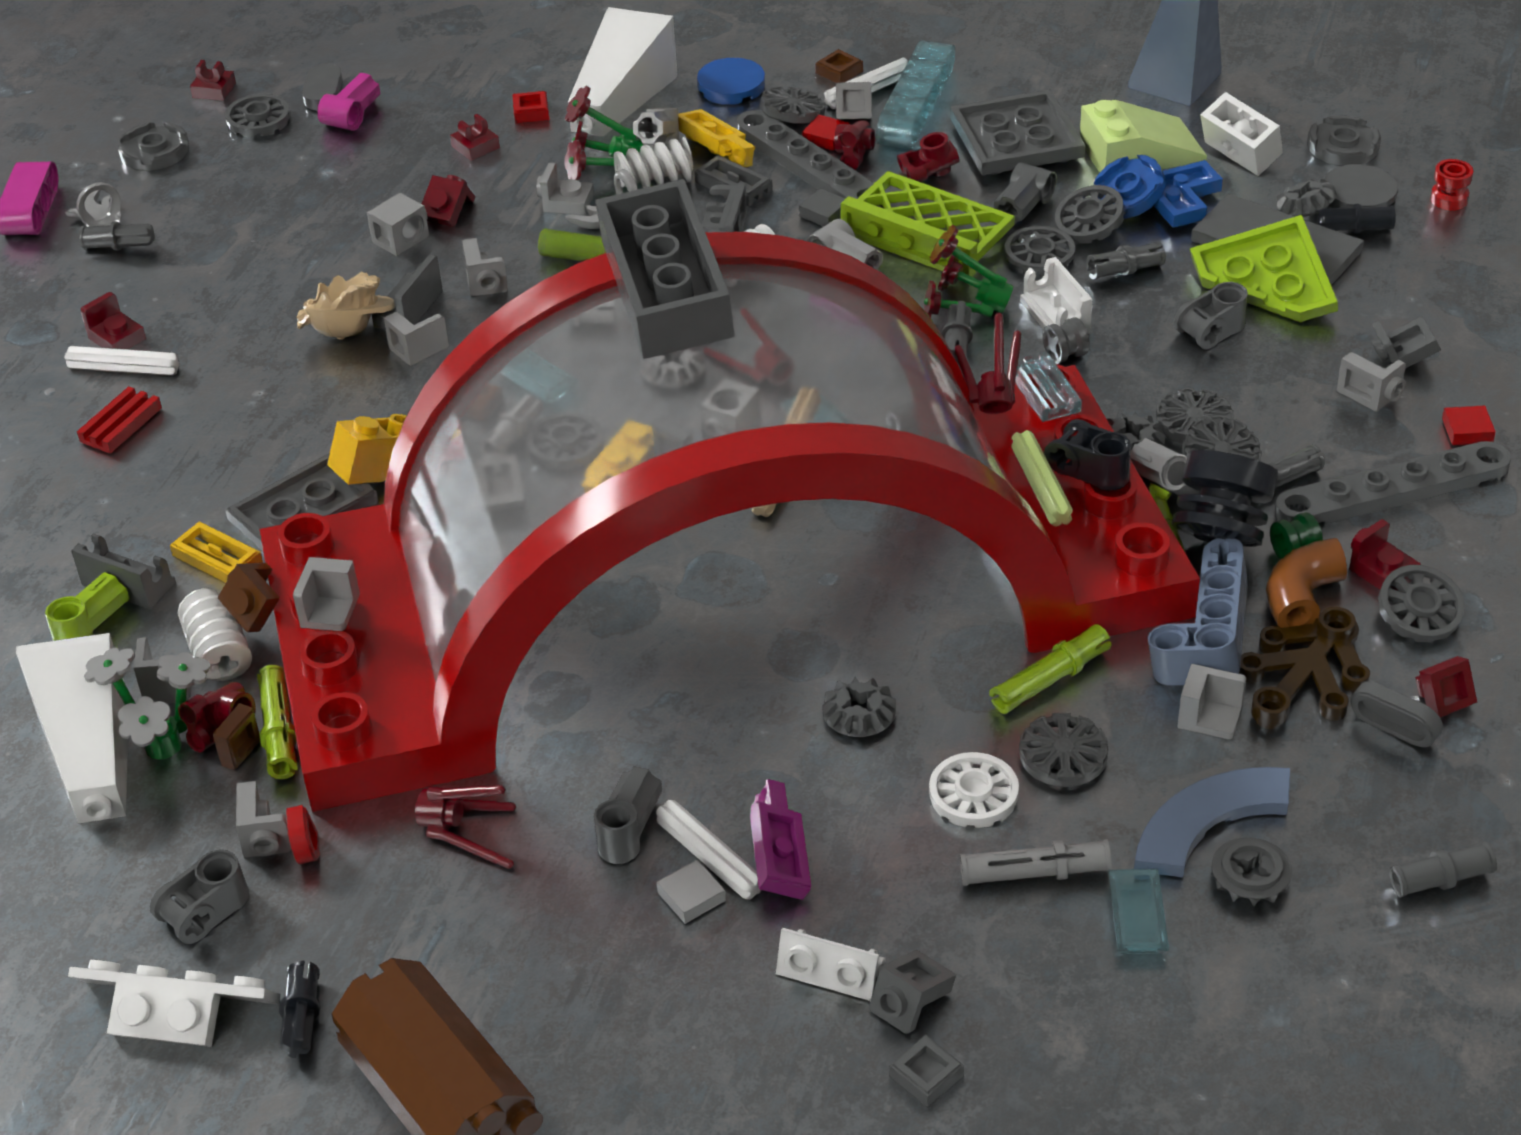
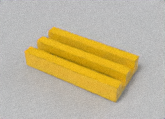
M200 521L170 544L172 556L224 583L227 582V577L236 564L263 563L260 551ZM198 537V538H200V539H202V540L208 542L209 544L207 545V544H205V543H203V542H201V541H199V540H197V539H195V538ZM222 550L238 557L239 560L223 553Z

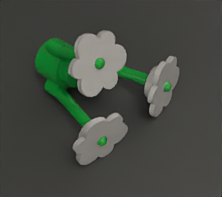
M111 648L104 655L95 656L90 659L86 664L85 680L90 683L96 681L98 685L113 683L124 703V706L118 712V718L122 723L118 730L120 736L125 739L131 738L135 745L144 747L147 755L153 759H167L179 752L182 745L180 733L185 732L188 728L179 716L178 707L186 701L188 687L194 684H202L206 681V673L210 669V663L204 658H193V655L188 652H181L177 656L163 655L158 659L159 669L157 677L162 681H169V684L176 688L175 716L171 717V709L165 702L158 701L154 703L150 697L144 696L135 703L122 679L131 669L130 663L136 656L131 648L122 650Z

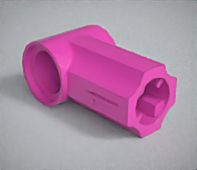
M359 73L337 95H323L317 110L320 123L351 131L357 130L362 123L364 110L381 94L379 84L372 79L371 75Z

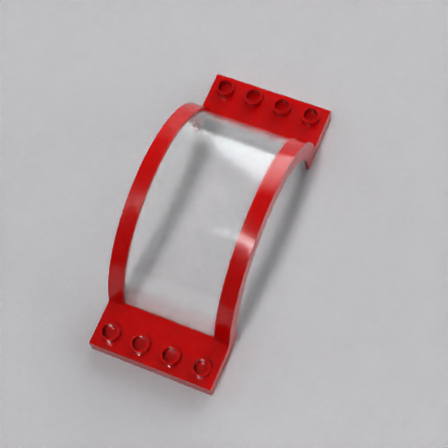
M705 232L730 294L735 337L643 359L607 254L604 253L582 261L539 282L507 302L478 325L445 358L424 385L405 418L391 455L385 481L384 504L326 516L315 513H301L286 519L281 525L259 529L265 563L272 568V572L268 576L269 586L280 597L274 608V615L301 768L312 812L493 772L496 769L498 721L506 693L520 663L535 640L555 616L584 588L615 565L661 539L718 516L753 507L790 501L837 499L867 501L896 506L931 517L966 536L997 563L1009 580L1018 599L1024 625L1025 645L1031 653L1051 650L1060 641L1065 640L1068 642L1088 630L1094 624L1102 626L1110 637L1196 618L1200 577L1131 460L1128 484L1121 489L1111 491L1099 489L1093 484L1059 474L1053 470L1073 512L1071 514L1072 521L1067 525L1062 523L1056 527L1049 523L1011 447L1013 443L1012 436L1016 432L1031 431L1044 453L1045 447L1052 440L1062 437L1064 427L1071 420H1084L1091 425L1114 432L1075 365L1064 367L1057 364H1043L1034 367L1027 375L1016 377V402L1013 404L1012 409L999 414L983 413L979 410L978 403L969 402L968 386L945 339L930 316L908 292L882 272L845 253L817 243L787 236L752 232ZM309 557L353 561L360 595L346 629L343 631L300 627L293 592Z

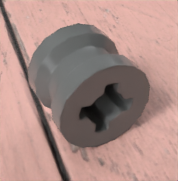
M1079 318L1067 319L1061 326L1051 324L1044 327L1042 332L1043 345L1053 363L1064 362L1070 355L1080 357L1088 353L1090 346L1089 336L1083 322Z

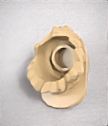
M360 272L348 280L337 275L333 277L328 287L324 283H319L316 299L312 298L303 303V309L298 311L296 317L298 320L297 328L301 329L305 325L310 324L315 330L325 336L337 337V339L343 340L345 337L356 336L364 331L371 314L393 310L395 302L388 296L375 295L380 283V278L376 275L368 276L367 272Z

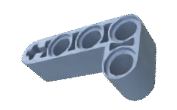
M1217 538L1205 545L1195 623L1161 625L1149 633L1147 639L1153 677L1157 682L1164 685H1184L1191 664L1239 674L1248 588L1244 548L1239 540Z

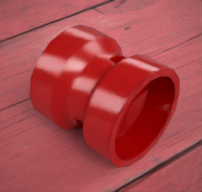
M1446 159L1437 163L1434 173V179L1437 183L1433 185L1431 191V203L1447 211H1456L1466 207L1470 195L1467 186L1472 182L1473 167L1469 163L1458 159Z

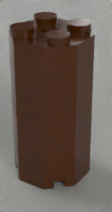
M390 958L379 965L383 973L370 979L364 973L352 980L331 1013L333 1023L339 1029V1032H336L338 1041L411 1135H533L541 1127L543 1116L535 1106L533 1095L420 961Z

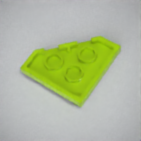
M1302 215L1190 248L1193 264L1201 285L1205 288L1213 289L1217 284L1223 282L1239 283L1247 289V303L1298 322L1338 311L1337 298Z

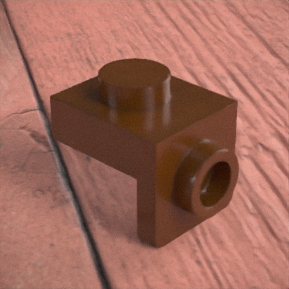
M267 563L236 564L235 568L229 573L227 582L217 597L247 633L260 632L280 599L266 582L272 572V568Z

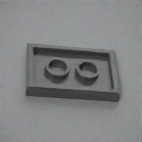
M328 453L228 507L226 513L228 520L263 551L259 529L281 525L286 519L301 513H315L326 516L371 507L379 502L377 492L367 483L348 485L327 465L330 454Z

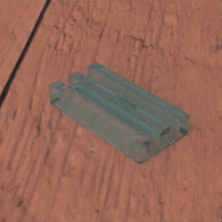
M1047 351L1039 353V360L1035 361L1030 355L1024 357L1023 364L1018 363L1015 383L1042 422L1081 412L1082 399ZM1029 374L1032 375V377L1035 379V381L1037 382V384L1040 386V387H1039L1040 392L1038 391V389L1036 388V386L1033 384V382L1031 381V379L1028 377ZM1043 396L1049 399L1055 408L1051 409Z

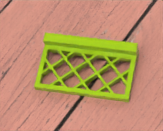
M890 171L881 176L858 199L848 196L841 202V220L849 224L855 234V238L942 272L951 255L947 259L941 257L934 265L930 263L931 258H929L943 233L947 232L939 228H946L948 230L951 225L972 224V229L958 230L955 238L959 241L956 247L978 262L1015 225L1014 215ZM889 186L903 190L885 193ZM929 199L935 202L917 204L916 200ZM908 201L909 205L907 206H899L892 208L890 205L891 203H899ZM960 210L965 213L949 215L948 211ZM940 213L941 217L927 219L922 217V215ZM990 221L997 224L994 226L981 227L980 223ZM959 260V263L964 265L962 272L973 277L976 271Z

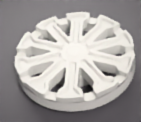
M968 752L951 756L934 769L929 781V794L933 808L940 817L948 818L950 823L962 827H967V825H975V828L990 827L998 820L1004 821L1014 811L1019 797V782L1013 769L1003 760L985 753ZM973 764H979L980 769L972 768ZM953 768H956L957 770H959V771H961V772L958 774V773H956L955 771H953L952 769H953ZM995 771L1000 772L994 776L990 775V773H994ZM972 807L975 813H969ZM985 807H987V808L990 809L991 811L986 812Z

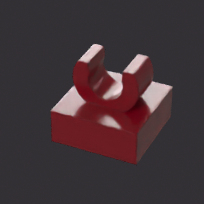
M200 60L195 68L197 77L190 85L192 98L224 101L236 84L234 71H225L221 61H217L212 69H207L205 60Z
M479 114L474 115L475 124L470 126L463 120L459 121L458 131L450 134L451 146L470 161L500 148L499 136L488 129V122Z
M1456 656L1419 671L1420 675L1415 677L1419 696L1425 698L1426 705L1434 710L1440 718L1477 703L1470 662L1467 658Z

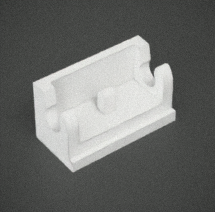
M1056 257L1047 259L1044 266L1045 274L1038 281H1035V271L1032 268H1028L1024 276V294L1020 295V302L1043 329L1051 324L1061 326L1065 320L1077 317L1083 322L1087 333L1090 334L1092 298Z

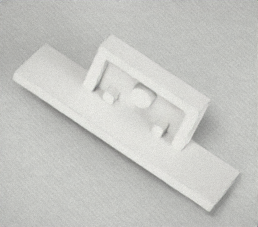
M90 960L88 968L70 967L68 977L86 983L115 986L107 1034L212 1047L220 998L279 1004L281 995L265 989L266 980L259 978L235 976L233 985L216 983V974L190 970L186 971L185 979L168 978V969L147 965H138L136 974L119 972L121 964L102 960Z

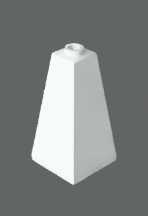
M608 7L572 90L568 104L575 97L579 88H584L587 85L591 88L587 97L591 100L590 107L620 124L677 77L673 16ZM587 114L582 118L578 117L574 123L570 122L571 132H577L579 120L583 121L582 131L591 135L605 136L612 130Z
M110 633L16 646V654L33 704L78 823L126 816L128 739L122 738L118 731L122 724L118 718V712L124 706V703L113 683L98 685L96 681L90 683L84 678L87 672V662L93 657L104 655L107 650L114 648Z

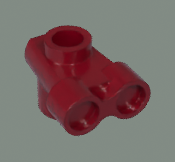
M857 121L853 125L838 124L835 130L834 143L836 152L844 153L840 161L856 170L862 163L865 152L873 150L875 147V130L870 128V123L867 121Z
M933 132L925 135L920 140V150L914 152L910 150L897 155V161L902 173L906 174L907 178L918 182L927 180L931 175L937 177L944 176L951 171V166L960 162L957 149L948 139L947 134L943 132Z
M231 682L215 691H208L203 696L196 694L179 705V716L188 728L186 740L194 751L201 753L215 744L213 733L239 703L252 707L255 714L256 704L254 698L245 692L244 686L238 682Z

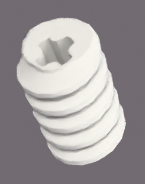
M685 137L681 139V143L677 139H670L667 147L663 142H656L653 150L650 146L643 145L639 153L636 149L630 148L626 152V157L620 151L614 153L615 172L626 169L633 177L636 185L641 183L643 188L651 187V180H655L657 185L664 184L665 177H668L671 182L678 180V174H682L687 183L692 180L693 161L690 147ZM620 179L621 187H622V189H623V187H626V185H625V183Z
M205 587L185 596L179 604L178 617L193 658H204L210 663L206 679L212 681L234 679L242 675L250 667L252 662L251 651L248 648L242 626L218 600L219 593L214 589Z

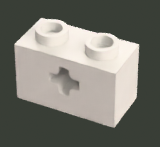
M1224 92L1200 114L1205 143L1257 176L1283 154L1280 125L1227 92Z

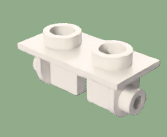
M782 928L776 974L871 1001L876 977L879 975L881 966L885 965L886 959L879 956L875 949L865 951L808 935L803 929L793 931Z

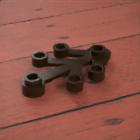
M1329 607L1320 613L1319 618H1316L1313 624L1284 628L1268 626L1261 630L1259 649L1264 654L1254 652L1243 653L1241 655L1239 674L1246 677V682L1255 683L1263 679L1265 671L1291 669L1277 687H1262L1254 693L1251 714L1259 726L1265 729L1280 727L1288 719L1291 700L1311 675L1321 695L1319 703L1320 715L1332 721L1341 720L1346 716L1349 703L1348 696L1340 691L1326 657L1334 649L1343 666L1340 684L1346 691L1354 693L1363 682L1369 681L1370 670L1361 663L1353 645L1358 638L1359 626L1352 612L1342 607ZM1313 641L1308 648L1285 651L1287 644Z

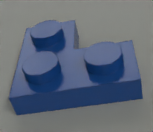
M1206 160L1164 170L1166 187L1161 198L1153 206L1172 228L1201 221L1207 215V206L1200 198L1222 191L1223 178Z

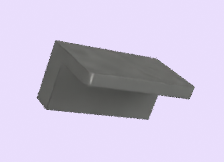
M429 254L414 273L407 272L388 294V297L394 300L395 308L384 313H373L372 321L374 327L386 330L384 317L396 311L413 325L417 324L443 292L437 256Z

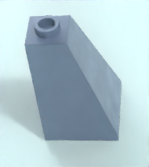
M1162 0L1128 81V88L1191 106L1221 74L1218 0Z

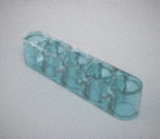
M924 40L918 42L879 117L876 130L877 144L908 149L915 147L952 73L956 53L955 45Z

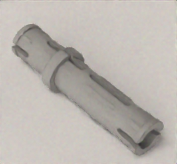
M1108 839L1064 845L1063 840L1052 841V846L969 855L960 854L963 886L974 883L1053 875L1056 876L1057 880L1067 879L1068 874L1103 870L1111 871L1112 869Z

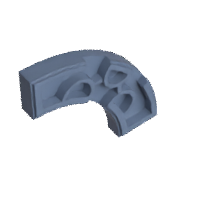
M1259 767L1233 770L1202 779L1184 788L1164 803L1145 827L1137 846L1134 872L1183 877L1186 863L1193 849L1205 837V832L1223 820L1231 822L1255 815H1287L1290 768Z

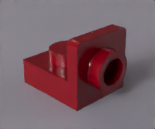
M107 292L80 309L88 339L101 348L130 349L146 340L144 327L120 311L117 296L112 292Z
M1384 519L1379 520L1368 528H1362L1356 533L1351 542L1352 553L1349 570L1379 590L1387 576L1394 570L1407 565H1421L1420 562L1387 541L1390 523ZM1408 576L1404 577L1408 583L1412 581ZM1390 586L1393 590L1398 591L1395 586Z

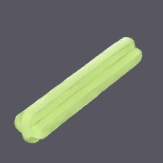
M1031 431L1016 432L1012 436L1013 443L1011 447L1049 523L1056 527L1062 523L1069 524L1072 521L1071 514L1073 509L1037 439Z

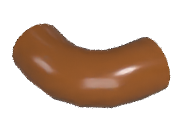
M1337 538L1320 540L1293 549L1274 565L1267 582L1266 593L1271 614L1278 627L1284 628L1313 624L1315 619L1319 618L1320 608L1311 591L1322 585L1346 579V557Z

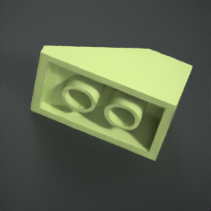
M1100 100L1093 104L1081 106L1080 137L1086 145V153L1099 173L1110 163L1126 156L1131 160L1138 159L1137 155H1146L1155 159L1162 170L1207 159L1206 153L1179 117L1119 100Z

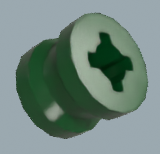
M1308 512L1295 515L1290 522L1283 519L1273 522L1270 526V541L1274 552L1280 560L1293 549L1323 540V534L1317 520Z

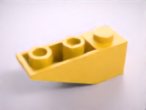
M392 414L387 418L359 416L355 420L337 421L327 465L348 485L384 482L387 477L392 451L406 415ZM460 430L457 431L453 440L461 437L462 432Z

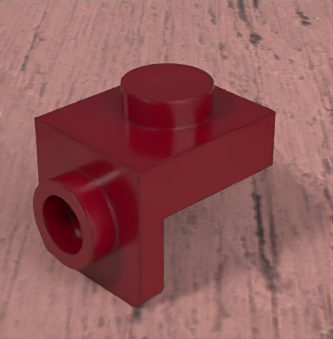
M432 175L421 204L425 206L427 221L455 227L464 202L473 204L476 196L467 186V182L458 176L447 175L444 178Z

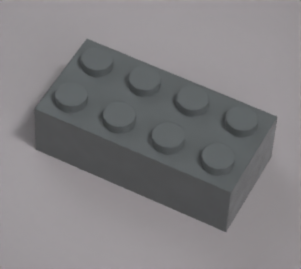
M684 179L595 200L602 243L643 359L735 337L730 294Z

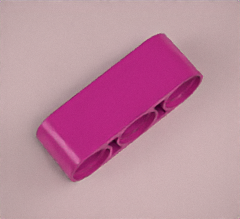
M54 161L15 163L0 198L1 235H38L41 233L58 190L59 177Z

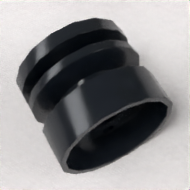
M1193 450L1188 452L1182 482L1190 488L1199 491V494H1183L1178 496L1176 503L1178 507L1185 511L1174 513L1172 526L1181 532L1208 543L1217 538L1224 540L1237 539L1244 547L1261 546L1264 531L1255 526L1266 525L1268 515L1251 506V503H1267L1272 501L1278 470L1271 465L1241 455L1211 450Z

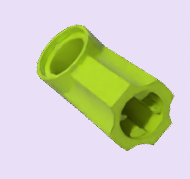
M104 572L75 597H62L51 602L46 607L45 614L52 640L92 636L94 629L129 600L127 588L118 581L116 576Z

